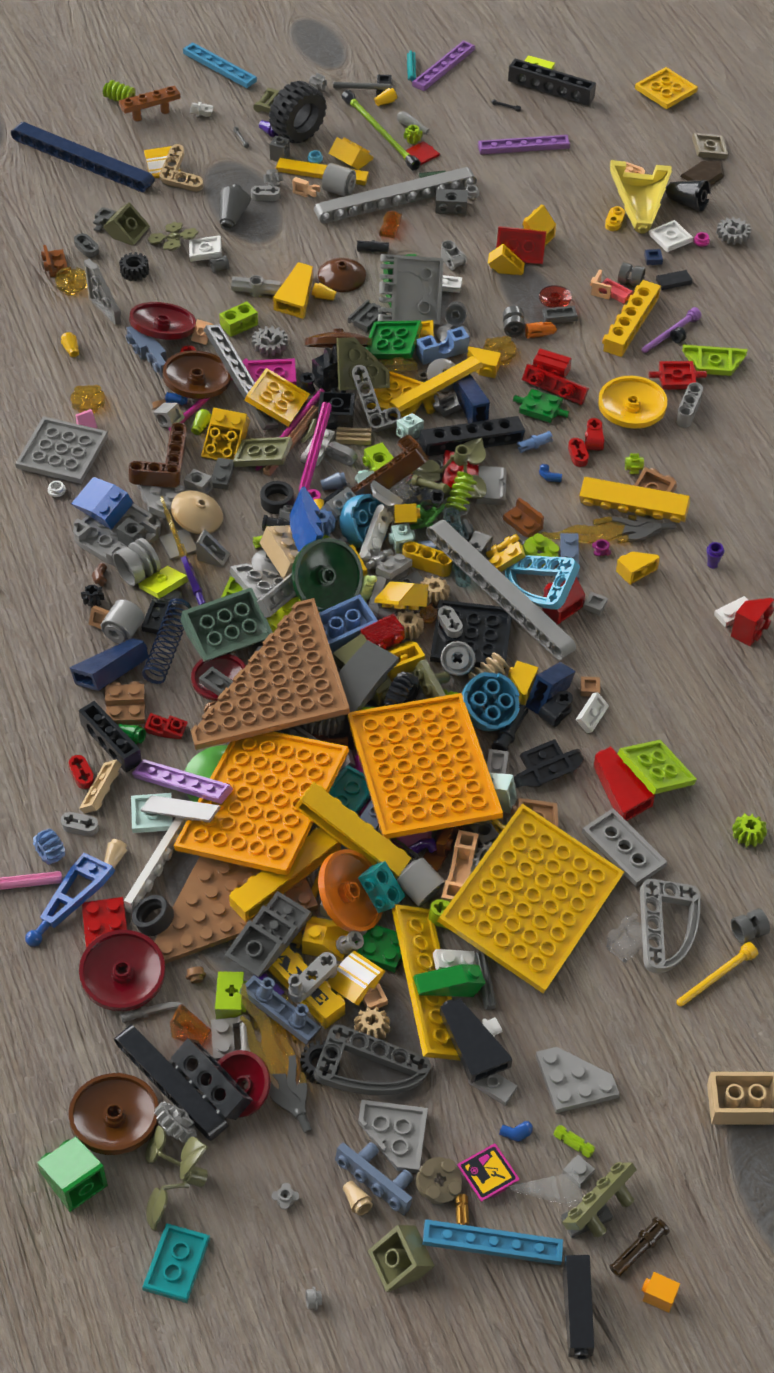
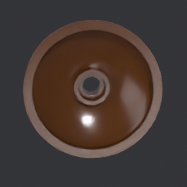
M344 257L334 258L325 262L319 268L318 280L334 291L350 292L364 284L366 270L362 264L353 259Z

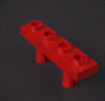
M531 364L526 365L522 380L581 405L584 404L589 390L585 386Z

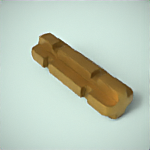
M457 1194L455 1199L456 1223L469 1226L468 1196L466 1194Z

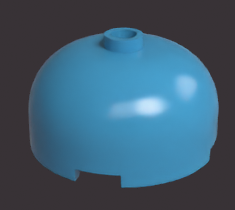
M371 494L357 495L350 498L344 504L339 516L342 535L346 537L350 545L353 544L354 547L360 549L362 548L376 507L383 504Z
M480 673L472 678L462 691L463 701L467 707L472 725L479 730L492 732L503 729L519 713L518 696L520 695L517 687L503 674Z

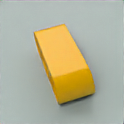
M412 541L403 544L402 555L412 559L411 567L441 577H447L451 574L452 560L443 551Z

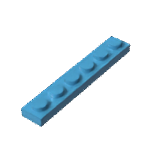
M191 43L183 48V54L245 88L257 82L256 76L195 43Z
M427 1219L424 1222L422 1245L555 1265H561L563 1239Z

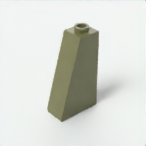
M360 634L333 652L335 664L340 669L345 666L367 641L365 636ZM388 675L387 680L376 690L375 696L371 699L378 706L384 702L392 683Z

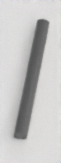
M333 82V88L386 90L388 88L391 89V84Z

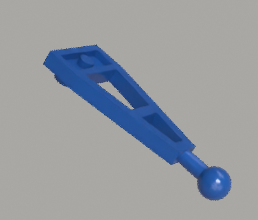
M83 853L70 868L40 916L42 923L36 930H31L26 934V943L31 947L38 946L42 942L43 933L49 926L55 928L97 892L114 874V867ZM78 875L93 881L76 897L71 898L66 895ZM59 904H65V906L52 917Z

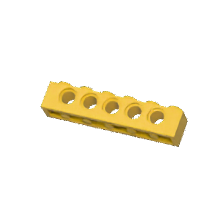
M642 280L640 285L636 286L634 294L630 295L627 305H624L621 314L617 315L615 324L610 326L609 333L603 337L604 352L619 357L623 356L658 301L661 285Z

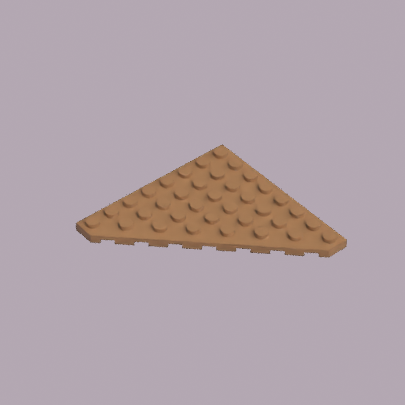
M314 598L296 602L292 606V611L285 615L278 623V628L274 633H270L264 640L263 646L259 651H255L248 660L247 666L237 673L229 688L226 687L219 695L213 707L210 706L202 716V721L192 728L191 734L195 750L350 713L349 704Z
M200 856L173 906L174 918L172 923L165 931L158 934L155 940L163 954L165 964L237 938L247 922L232 909L229 895L235 888H240L251 876L259 874L262 870ZM306 877L284 893L285 896L309 911L318 909V904Z

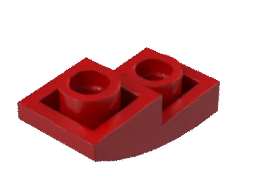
M150 713L144 729L146 733L155 736L182 739L188 722L171 715L166 719Z

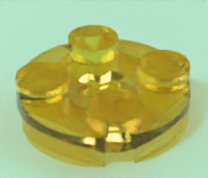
M71 267L59 270L55 278L57 289L71 296L87 288L85 271L76 267V270L71 269Z
M509 336L488 338L483 346L485 350L501 353L500 365L508 364L512 361V358L516 357L517 348Z
M99 385L76 386L71 394V405L74 409H78L79 413L90 409L93 413H96L98 408L101 406L103 408L106 402L105 394Z

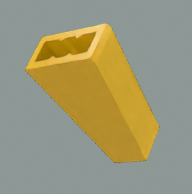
M300 262L296 264L273 297L275 311L304 319L313 282V266Z

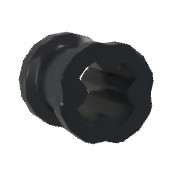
M306 372L300 376V382L302 383L300 388L310 395L315 392L313 385L315 381L314 374Z

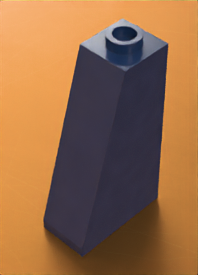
M469 374L454 383V391L459 397L468 423L489 420L490 402L472 375Z
M131 638L71 666L70 671L75 684L97 691L101 690L148 659L147 645L142 640Z

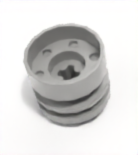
M139 538L135 542L130 543L129 548L123 547L113 553V561L117 571L130 586L137 585L145 579V576L150 577L161 569L158 555L151 544L144 538Z

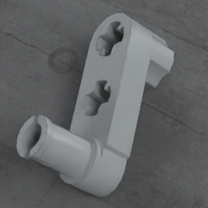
M376 576L377 581L373 585V592L368 607L377 620L393 613L396 616V610L381 608L382 603H374V599L388 584L387 578Z
M330 952L322 953L300 975L292 974L288 978L289 996L293 1002H302L327 978H334L337 975V961L334 954ZM316 975V980H314V979H310V980H309L308 976H312V977H313V976Z

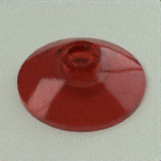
M558 285L547 286L539 293L540 302L550 308L565 307L571 302L572 298L568 289Z

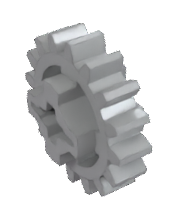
M726 217V220H721L718 223L716 234H718V238H722V242L726 240L727 244L733 242V245L736 243L742 244V241L747 242V239H750L751 228L750 224H746V220L740 221V218L735 219L732 217V219Z
M265 326V329L259 328V332L255 331L252 336V347L255 348L256 352L260 351L261 355L266 353V356L269 354L275 356L276 352L281 354V350H286V346H288L287 334H285L284 330L280 331V327L274 329V326H271V328Z
M165 1101L155 1108L154 1114L157 1116V1120H159L158 1123L164 1128L168 1136H172L176 1140L185 1143L190 1137L197 1136L196 1133L198 1131L194 1129L195 1125H193V1121L184 1109H180L176 1105L172 1106L171 1103Z

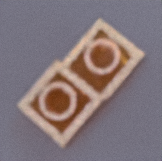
M387 211L383 218V225L379 236L395 239L402 214L396 211Z

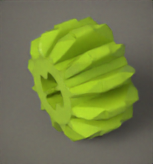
M744 813L742 817H737L732 827V832H734L733 839H738V844L745 843L746 848L749 844L754 848L758 843L762 844L767 835L766 822L761 821V816L755 818L753 813L750 816Z

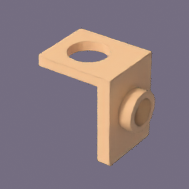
M599 269L596 276L592 277L590 286H592L591 295L609 300L612 286L601 283L602 270ZM599 288H604V289H606V290H607V293H606V294L600 293V292H599Z
M197 319L191 341L207 345L209 339L204 332V328L206 325L214 324Z

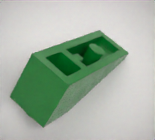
M460 964L420 973L413 977L418 994L423 996L474 997L485 984L480 965Z

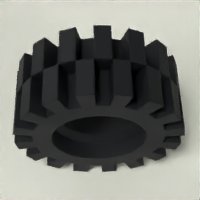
M131 252L129 255L125 254L124 257H121L119 261L120 273L124 279L127 280L129 278V281H132V279L137 281V279L142 280V277H147L146 275L149 274V263L145 255L143 256L142 253L138 255L137 252L132 254Z
M316 1041V1045L311 1042L309 1043V1048L305 1046L303 1048L304 1052H301V1072L304 1073L306 1079L309 1077V1082L313 1083L315 1079L314 1071L316 1067L311 1062L314 1058L320 1057L325 1041L323 1045L320 1044V1041ZM326 1051L327 1057L332 1059L337 1057L335 1051ZM340 1061L335 1075H338V1070H340ZM330 1065L324 1067L322 1071L323 1076L327 1075Z

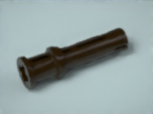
M654 1217L652 1223L645 1230L639 1232L638 1239L609 1265L614 1275L621 1277L648 1248H654L656 1242L663 1235L669 1234L670 1230L665 1222L658 1217Z

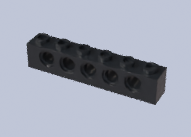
M516 58L509 65L508 81L514 84L526 86L588 106L595 98L596 82Z
M519 416L423 429L420 430L418 443L427 456L444 454L445 450L455 452L458 445L482 438L484 448L515 444L523 441L525 428Z

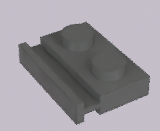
M366 300L348 317V323L352 322L354 326L368 332L372 328L373 323L378 321V314L386 315V313L378 312V308H381V306L375 303L371 304L369 300Z

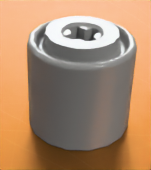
M333 163L328 164L322 177V189L324 191L344 197L352 193L356 184L355 170Z
M117 600L102 621L101 630L108 639L121 644L134 636L144 620V614L134 603L127 600Z
M456 641L446 645L443 649L441 664L450 675L456 677L465 676L475 667V653L468 644ZM462 654V663H454L453 660L455 658L453 655Z
M424 858L412 861L403 869L397 879L401 889L418 907L427 903L445 884V880Z

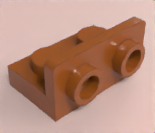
M43 245L44 251L41 252L42 261H46L43 262L45 272H49L50 278L69 275L63 249L48 251L47 246Z
M521 498L516 500L514 508L503 515V520L528 538L543 529L544 516L542 513L535 510L528 502Z

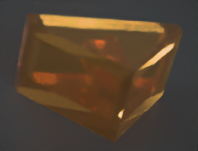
M183 1004L179 1005L170 1021L172 1038L182 1042L190 1038L198 1041L203 1046L211 1032V1029Z

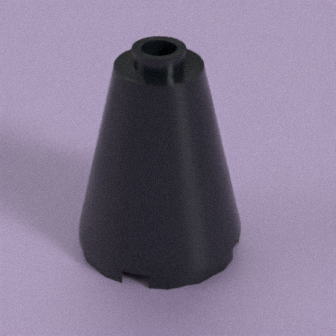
M707 180L670 182L666 186L665 193L668 198L696 211H704L709 202L707 195L711 193V185Z

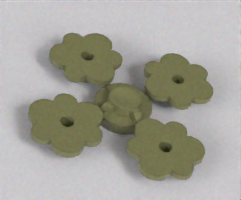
M172 222L165 226L166 232H170L167 237L162 233H154L150 235L148 241H150V244H160L162 240L167 239L168 242L164 243L163 249L174 251L181 246L180 237L191 240L196 237L198 231L195 228L185 229L184 232L179 234L177 232L182 229L183 224L181 222Z

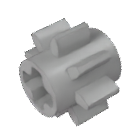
M316 73V76L312 75L310 77L309 84L320 91L326 88L327 80L322 74Z
M278 169L267 170V174L263 176L264 183H268V186H280L279 182L283 181L282 173H278Z

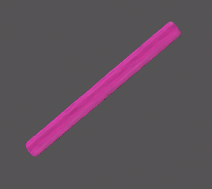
M327 402L322 403L300 482L299 492L302 486H305L307 491L310 488L332 408L331 404Z

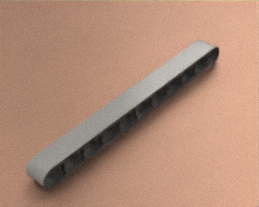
M464 167L320 202L315 205L314 212L321 223H329L435 197L437 189L463 190L469 185H475L477 178L470 168Z
M440 520L427 528L428 538L556 659L561 660L576 650L574 640L445 520Z

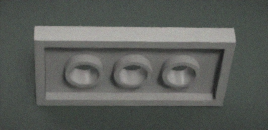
M614 808L585 826L582 830V833L615 866L624 871V875L635 887L667 866V861ZM613 831L616 835L608 836L606 832ZM622 844L628 845L629 849L623 850L619 846ZM640 858L643 862L635 863L633 859Z

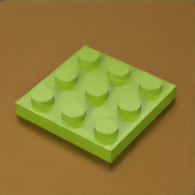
M661 740L623 747L617 753L623 762L635 773L636 777L653 794L692 786L697 780Z

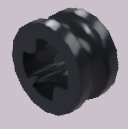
M676 327L670 332L671 339L677 344L684 341L687 337L682 327Z

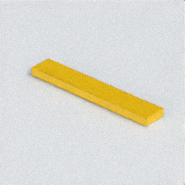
M279 158L276 169L282 173L322 179L328 165ZM355 170L356 184L365 186L369 172Z
M472 356L389 401L390 406L402 412L482 368V361Z

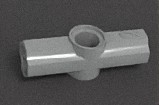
M253 275L250 278L232 277L231 290L249 292L253 297H260L263 294L275 295L282 286V282L263 280V277L260 275Z

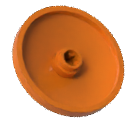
M350 849L334 852L324 860L319 871L318 888L322 904L333 922L345 931H358L360 933L373 928L379 922L383 912H377L358 879L363 872L372 866L371 862L359 852Z

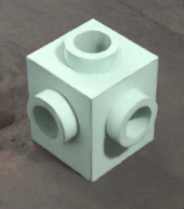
M413 413L397 420L396 435L400 438L406 435L418 438L420 430L424 428V420Z
M409 523L391 526L388 540L390 544H393L396 554L402 553L404 543L414 542L415 540L414 530L410 529Z

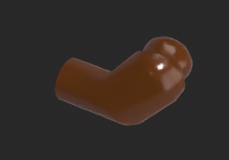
M100 563L92 573L94 583L100 587H103L107 582V579L103 577L107 570V566L104 563Z

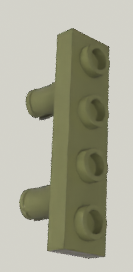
M420 660L413 673L414 676L418 677L424 695H426L427 699L446 696L440 684H446L450 681L449 673L445 671L434 674L427 660Z
M632 1162L615 1163L610 1168L611 1171L605 1177L598 1180L597 1186L583 1196V1201L568 1212V1217L562 1222L567 1230H581L587 1225L595 1238L605 1234L607 1229L597 1216V1212L613 1195L617 1197L622 1207L630 1206L635 1200L625 1186V1182L637 1170Z

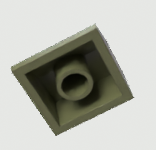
M128 202L118 209L103 228L113 239L133 246L150 228V225L133 205Z
M397 1225L368 1250L386 1292L420 1279L435 1267L426 1246L422 1245L423 1240L416 1225Z

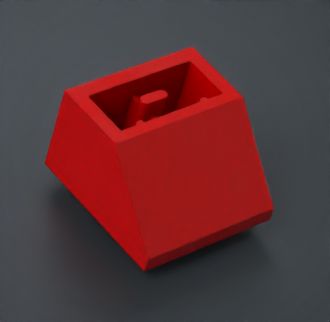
M577 577L561 608L548 609L542 607V611L557 625L580 610L584 605L585 593ZM566 580L561 583L560 587L565 584ZM553 582L545 586L544 597H547Z
M764 598L745 601L736 612L731 637L750 647L754 641H758L764 629L767 630L772 620H770V617L774 612V599Z

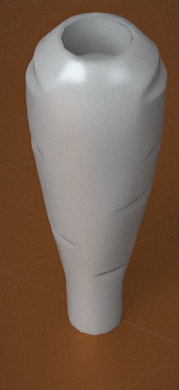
M401 111L397 114V120L406 126L417 125L419 131L421 130L423 133L428 134L429 129L407 112Z

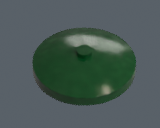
M334 538L317 539L305 545L297 554L292 567L294 590L301 601L314 598L318 612H322L360 593L363 582L362 565L355 551L345 542Z

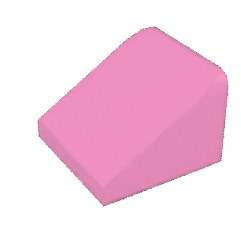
M91 409L75 415L78 425L97 429Z

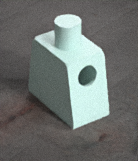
M489 773L502 811L511 814V808L517 800L513 775Z

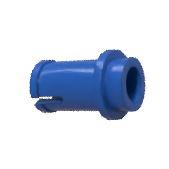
M166 393V403H178L183 406L188 402L187 397L176 393Z

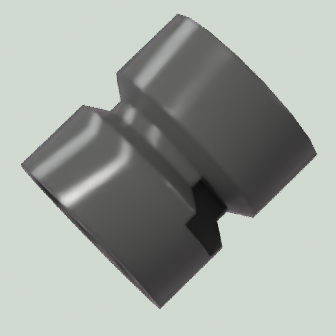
M623 262L618 275V283L625 285L630 283L633 287L640 285L642 280H644L646 268L637 265L633 267L632 264Z
M458 301L450 303L445 311L446 321L454 326L462 324L467 316L466 306Z
M509 306L504 309L503 322L505 334L509 337L521 336L525 332L524 311L519 306Z
M759 908L748 912L746 915L743 914L731 919L732 932L741 944L753 940L754 937L759 938L770 933L768 918Z

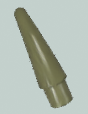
M312 419L306 435L301 439L302 443L314 434L317 419Z

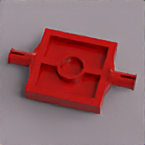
M659 361V371H649V379L659 378L663 390L687 389L690 383H696V378L707 377V371H696L693 361Z

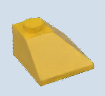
M312 916L306 924L302 937V954L318 957L322 953L330 952L334 954L336 961L342 962L345 955L341 954L337 949L336 941L340 936H347L349 932L340 928L333 920Z

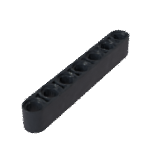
M132 1024L114 1037V1042L119 1049L174 1105L188 1113L189 1118L193 1121V1125L205 1138L212 1141L228 1128V1123L217 1114L216 1109L204 1100L202 1095Z

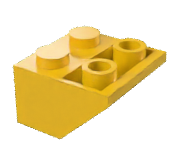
M336 137L328 153L358 170L374 158L369 154V150L345 137L343 139Z
M541 204L537 209L533 210L532 214L524 219L522 225L523 229L546 231V246L555 237L556 223L545 206Z
M390 581L374 599V603H382L381 607L393 608L394 605L396 609H407L408 606V609L419 610V606L427 607L429 585Z
M407 641L386 649L388 652L399 657V663L387 675L391 682H393L397 674L402 671L406 673L412 672L420 660H425V654L417 642Z

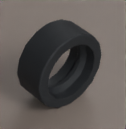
M283 481L266 483L260 491L261 506L269 513L279 514L280 508H283L284 505L293 506V488ZM276 493L284 494L285 496H287V498L282 501H271L267 499L269 495Z
M151 895L144 898L137 904L132 913L133 923L146 936H155L162 933L170 926L174 918L173 908L160 895ZM162 908L160 914L154 920L144 923L146 917L152 911Z

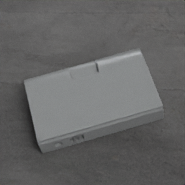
M479 466L478 476L484 480L487 491L484 498L477 499V504H505L506 468Z

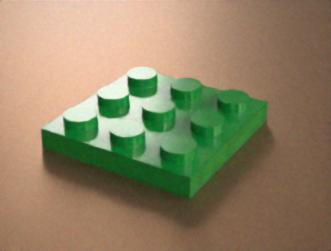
M421 320L376 321L373 323L369 338L372 339V346L365 347V349L377 359H411L423 326Z

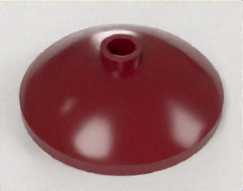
M226 654L206 662L201 659L192 669V686L203 698L218 701L219 696L200 684L199 677L211 667H214L233 680L237 673L244 669L246 665L241 659L231 654Z
M246 1050L229 1052L218 1063L253 1099L238 1117L243 1118L255 1113L266 1101L270 1091V1073L266 1063L257 1054ZM212 1076L209 1079V1085L212 1082ZM246 1082H248L247 1089L244 1088ZM226 1091L222 1094L223 1100L226 1097Z

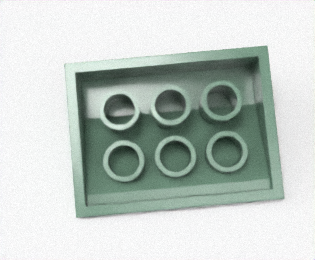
M252 587L182 611L180 621L188 638L204 662L260 643L270 633H273L256 602L258 599Z

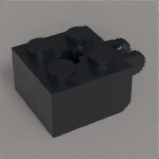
M337 344L333 345L332 351L327 347L324 349L323 355L312 359V374L315 376L314 384L325 392L331 391V388L339 387Z
M331 388V392H320L318 418L322 403H330L332 407L326 429H337V427L353 428L355 393H346V390L336 393L335 388Z

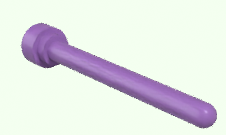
M696 307L690 309L685 318L642 347V352L647 353L664 341L676 327H683L689 322L699 320L702 316L700 310Z

